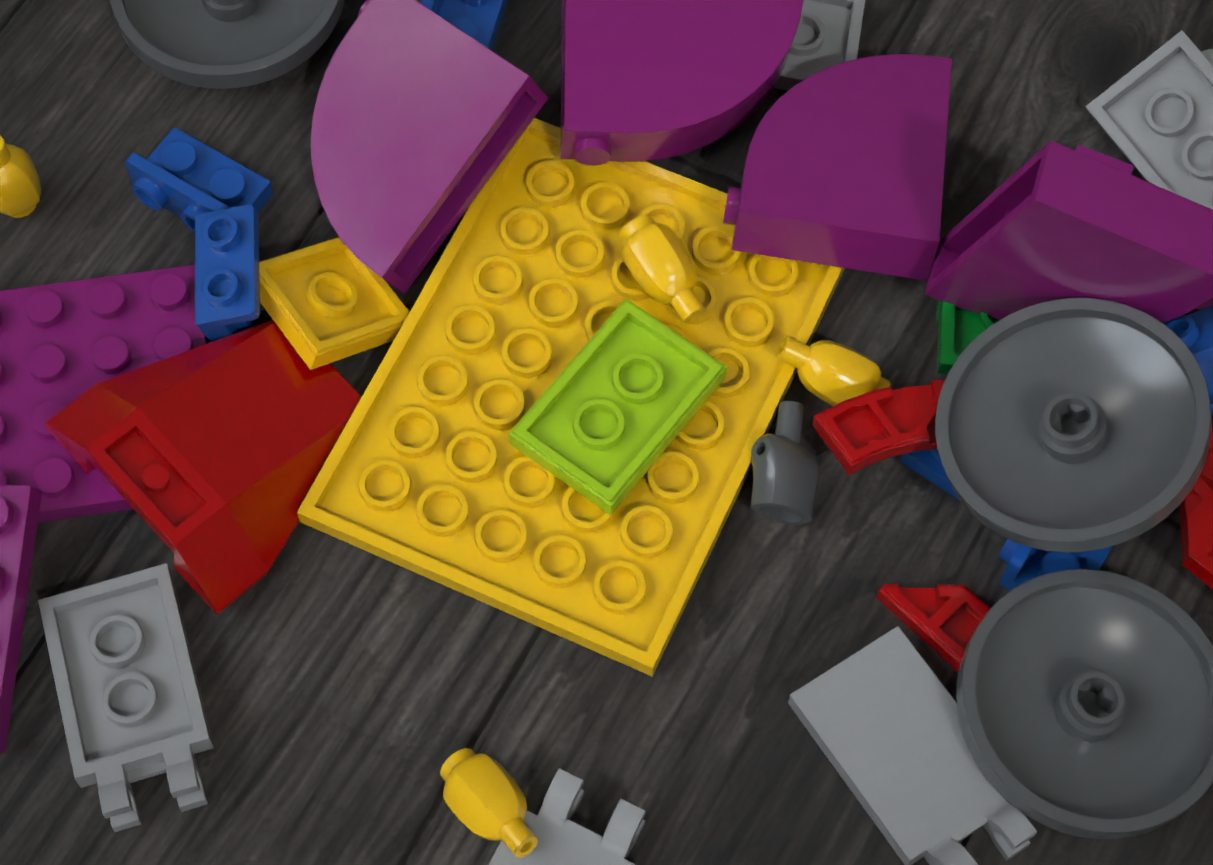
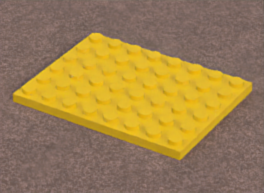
M534 118L466 211L297 511L299 521L642 673L653 676L752 467L753 445L761 436L768 433L778 412L779 403L783 401L797 372V368L776 358L778 348L788 335L809 346L845 268L733 251L731 247L735 225L723 224L727 193L646 161H608L605 164L591 166L581 164L573 159H560V128ZM650 214L655 223L668 225L680 238L693 260L697 279L692 290L705 311L689 323H683L672 304L661 303L650 298L637 283L622 257L624 242L620 238L619 232L627 223L641 215ZM627 298L727 366V375L612 515H609L509 443L508 433Z

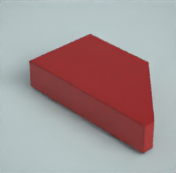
M885 584L878 591L876 597L957 673H959L960 662L973 632L991 609L965 585L938 584L936 588L899 587L898 584Z

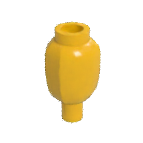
M0 136V213L14 218L25 217L32 213L37 203L40 202V178L28 153L17 146L5 144L4 139Z
M650 214L641 215L627 223L619 232V236L624 242L622 257L637 283L650 298L661 303L672 304L683 323H689L698 318L705 309L692 290L697 279L696 267L680 238L668 225L655 223Z
M788 335L780 344L776 354V358L797 368L799 379L809 392L832 406L877 389L890 387V381L881 377L879 366L873 360L848 346L834 341L821 340L808 346Z
M464 748L453 753L444 762L440 770V775L445 781L443 798L452 812L468 829L479 837L491 841L502 840L517 858L525 857L531 853L536 847L538 839L524 823L527 803L517 782L499 762L486 754H475L470 748Z

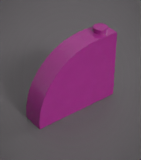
M366 0L360 8L358 18L337 47L326 69L313 112L311 161L314 181L321 204L331 225L343 243L361 262L405 294L542 108L548 97L528 74L416 0Z
M562 0L560 159H573L581 164L591 166L605 164L608 161L634 162L665 159L689 153L729 134L745 122L762 105L776 85L783 72L800 22L803 0Z
M890 54L850 60L809 76L781 96L767 111L756 128L749 145L741 188H728L723 224L735 225L731 250L927 281L940 242L952 59L918 54Z
M1051 140L940 240L925 295L954 304L958 308L974 313H987L988 317L1000 320L1016 311L1042 302L1067 298H1095L1131 306L1147 313L1161 323L1194 310L1213 298V210Z

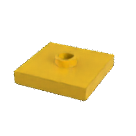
M340 237L259 262L260 303L310 370L394 341L409 314V310L389 284L361 262L343 243Z

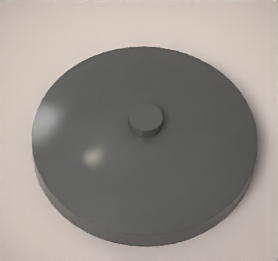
M110 0V4L125 42L132 52L151 69L167 78L187 85L213 89H229L270 81L286 74L308 60L320 49L334 30L340 18L344 0Z
M1067 298L1042 302L1016 311L991 325L966 347L952 366L942 386L935 416V435L941 463L952 489L968 511L983 525L1013 542L1031 548L1055 552H1085L1121 544L1150 530L1168 517L1182 503L1200 477L1207 460L1212 434V416L1207 384L1199 364L1185 343L1171 329L1147 313L1128 305L1095 298Z
M1089 569L1057 571L1041 575L1012 589L987 612L973 632L960 662L957 678L956 697L961 730L967 747L985 778L1002 797L1026 816L1054 830L1078 837L1092 839L1127 838L1148 833L1166 825L1198 801L1212 785L1213 645L1188 613L1161 592L1140 581L1111 572Z

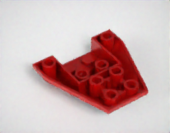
M274 320L97 383L45 422V428L87 474L96 468L172 550L174 553V569L218 616L265 577L272 568L300 522L297 515L299 507L362 396L331 363L310 370Z

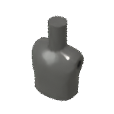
M782 401L779 403L776 433L761 436L752 448L753 487L751 509L759 515L780 523L802 525L811 522L813 518L814 498L819 481V464L816 456L800 444L804 405L795 401Z

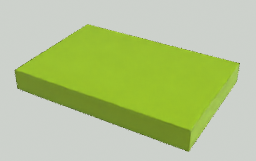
M626 298L508 433L509 443L606 513L612 515L726 378L727 366Z

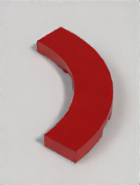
M945 380L931 381L930 385L904 387L895 390L887 387L856 396L815 415L812 425L848 475L893 456L921 450L937 449L935 416L938 399Z

